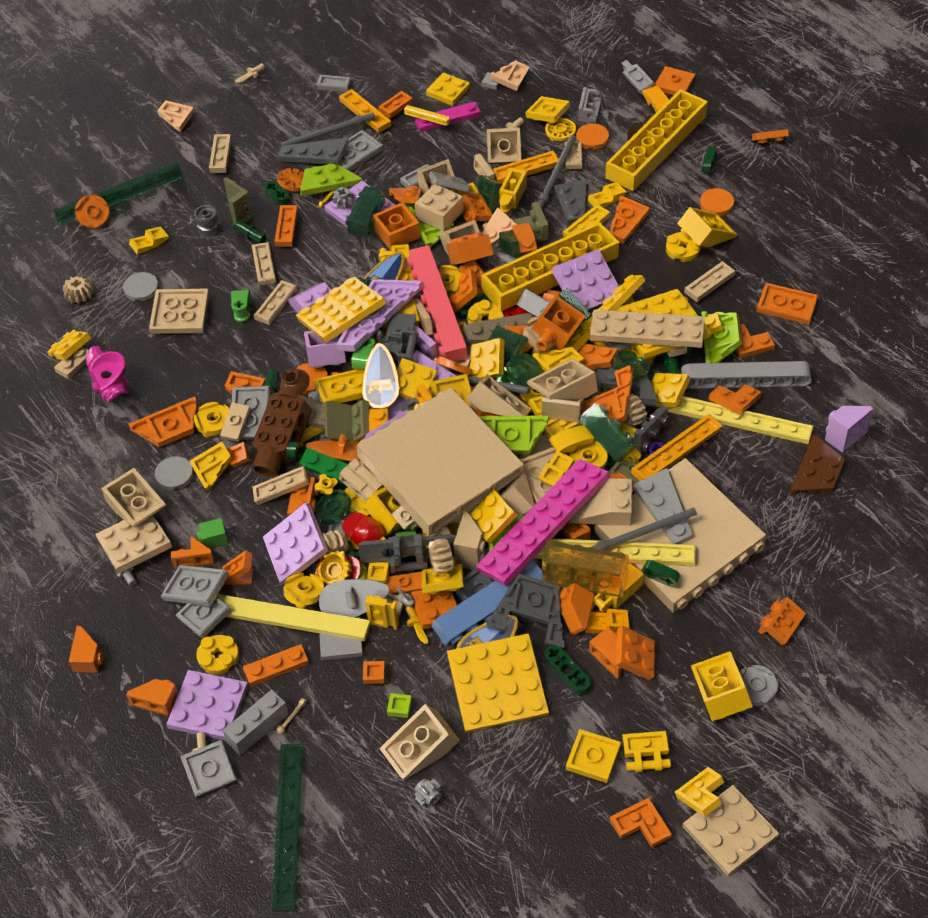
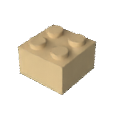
M436 184L415 203L416 219L441 231H445L464 211L463 196Z

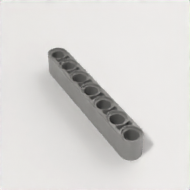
M805 361L686 364L681 368V374H688L690 377V382L687 386L689 389L717 388L719 385L725 388H742L745 384L751 387L806 386L812 381L810 366Z

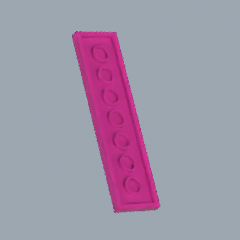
M579 459L476 565L478 572L507 586L611 477L609 471Z

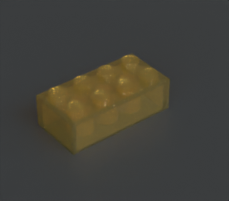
M547 540L542 559V581L561 587H568L576 583L590 592L623 598L628 578L629 555L622 552H611L600 548H589L578 544L572 545L560 541Z

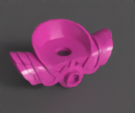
M99 346L91 347L86 356V363L91 378L94 381L91 384L94 392L99 393L104 400H107V403L111 402L118 394L126 393L129 395L127 388L130 385L127 378L123 377L126 370L125 358L115 351L105 352ZM105 372L112 373L109 378L101 377Z

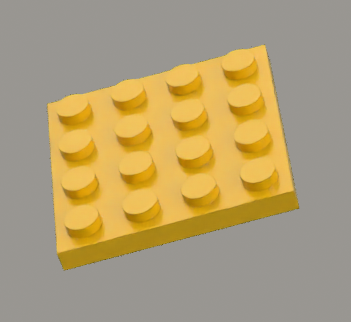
M353 277L347 279L340 287L332 289L325 297L318 298L311 307L303 308L296 317L304 326L327 343L385 305L386 301L381 295Z
M678 289L621 306L617 310L623 312L698 316ZM705 324L703 329V340L710 338L711 332ZM632 343L643 359L683 347Z
M529 634L447 651L465 733L549 715Z

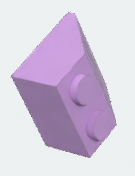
M325 282L319 283L288 299V303L297 313H300L303 308L314 305L318 298L329 294L331 289Z
M842 406L837 411H832L828 417L829 423L826 428L825 440L842 453L868 432L873 407Z

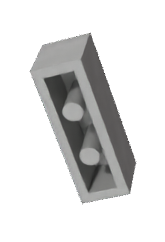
M273 690L269 691L223 730L226 742L241 756L289 715L286 703Z

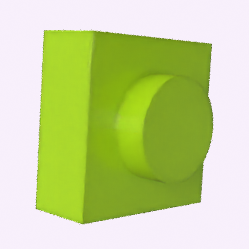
M390 693L387 716L408 718L412 701L411 695Z

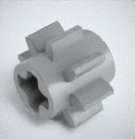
M344 187L338 188L334 191V196L332 197L333 204L337 203L338 208H348L353 204V192L349 193V189Z
M427 779L421 780L415 787V799L421 806L425 803L429 806L436 804L441 798V785L435 779L431 780V782Z

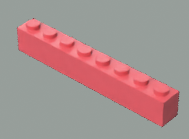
M424 246L409 250L407 264L409 268H412L411 275L413 281H423L424 287L418 293L421 292L420 300L426 306L425 309L431 317L433 331L435 332L433 334L434 340L440 346L438 347L439 355L454 362L466 360L467 348L430 247Z

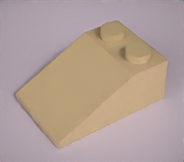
M573 358L527 381L529 386L549 399H584L598 392L595 372Z
M488 374L485 375L467 398L469 404L474 409L502 416H527L531 410L527 404Z
M135 468L101 488L109 506L132 527H135L166 507L163 500Z
M608 479L570 519V523L630 526L632 479Z
M425 704L380 750L402 780H406L446 755L460 739L440 713Z

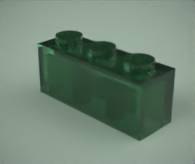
M364 186L362 192H359L358 200L353 204L351 213L347 215L345 220L348 233L368 237L374 225L373 215L379 213L385 203L383 189Z
M594 403L578 419L615 461L621 462L637 447L633 443L635 439L630 433H624L621 429L622 424L616 418L612 419L608 415L610 411L606 406Z

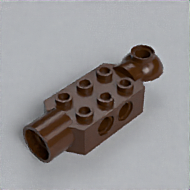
M286 370L281 379V390L271 394L252 443L258 451L252 469L262 476L275 478L278 476L283 463L294 460L287 457V446L290 441L301 442L312 412L310 406L300 396L310 383L309 374L304 370Z

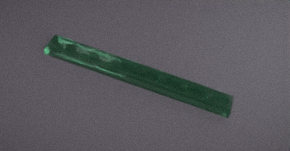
M175 162L92 195L103 198L108 206L182 178L181 167L178 162ZM79 200L53 209L59 225L76 219L75 208Z
M281 744L272 897L273 912H296L302 744Z

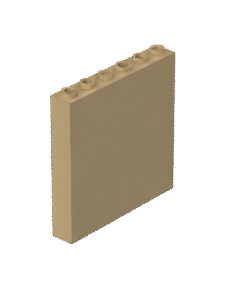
M451 387L441 391L431 400L425 401L415 410H410L402 418L394 420L384 429H379L371 437L361 440L357 445V456L428 536L481 503L493 489L498 492L523 474L524 464Z
M686 458L670 468L668 472L683 511L695 508L697 515L687 519L692 532V539L682 543L683 545H696L695 566L665 565L680 573L681 579L676 587H669L645 575L643 582L673 613L678 609L685 608L690 600L701 596L709 586L716 585L721 577L732 573L737 565L740 563L744 564L752 554L760 552L765 547L766 534ZM635 493L631 496L630 526L594 524L595 534L601 540L607 541L652 524L656 520ZM662 529L627 541L672 544ZM631 563L640 571L644 566L641 563Z

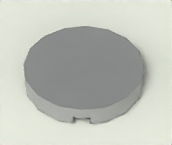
M146 272L131 275L123 284L124 293L131 301L140 300L142 302L149 300L155 296L156 289L159 288L156 277Z
M179 456L169 457L158 464L155 469V478L158 485L163 489L169 491L177 488L182 489L193 479V468L186 458Z
M752 665L751 667L743 668L739 672L752 705H765L775 698L778 681L771 670L764 666Z

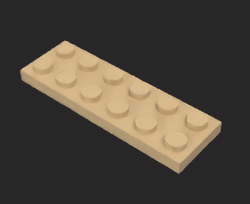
M594 310L590 341L702 348L704 316Z

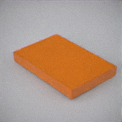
M765 283L756 312L809 325L818 295Z

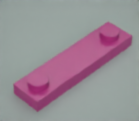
M476 102L435 112L449 116L450 123L448 125L481 116V111ZM414 118L420 133L444 126Z

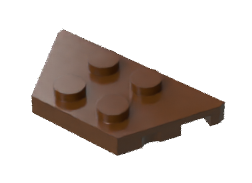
M813 434L789 494H796V491H807V494H815L817 492L832 493L844 466L845 459L817 435Z

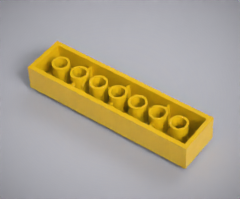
M680 89L606 163L605 178L634 191L702 122L707 115L708 101Z
M597 222L483 274L482 291L493 304L498 306L501 311L517 305L525 288L538 295L559 285L552 272V268L598 249L606 263L618 258L619 241L600 222Z

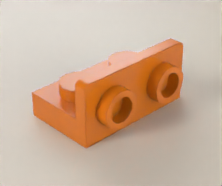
M463 194L464 211L462 215L465 221L489 222L492 213L482 195Z
M311 477L309 485L291 492L287 511L288 516L304 503L311 505L313 512L316 511L315 496L319 495V491L315 489V477Z
M788 597L781 601L776 600L770 607L772 611L761 620L760 624L762 626L758 630L760 634L768 632L781 645L787 643L806 614Z

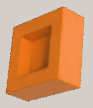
M245 442L227 449L232 457L230 464L234 468L251 461L248 445Z
M363 662V683H385V662Z

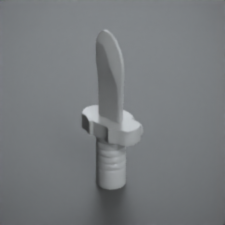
M133 567L119 574L117 573L119 579L124 577L129 586L136 584V580L131 574V571L134 569Z
M398 588V599L405 607H412L415 601L409 594L404 593L402 589Z

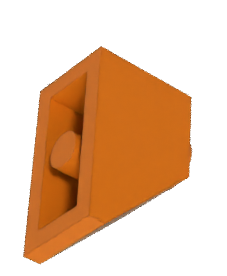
M529 223L511 226L518 258L537 250L534 233Z
M574 583L564 588L560 593V610L570 633L573 635L586 630L594 593Z
M77 626L69 664L73 672L98 673L99 665L103 663V653L100 652L98 645L81 626Z
M607 627L589 641V652L619 679L621 677V668L616 666L617 632H613Z
M154 679L129 690L126 696L132 706L169 716L177 699L178 691L173 682Z

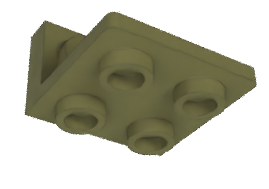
M226 177L223 180L233 225L237 220L245 223L253 217L249 192L238 186L235 181H231Z
M539 202L532 203V210L529 211L530 216L512 220L517 225L529 223L534 233L535 242L548 240V223ZM511 234L510 236H511V238H512V240H513V243H514V245H515V241H514L513 234Z
M361 400L354 405L329 401L324 403L326 438L339 440L340 435L344 434L347 436L346 441L360 442L369 433V401Z

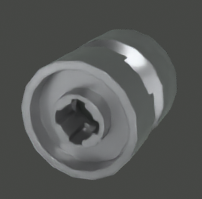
M211 205L198 207L194 215L199 234L208 238L217 235L220 231L216 209Z

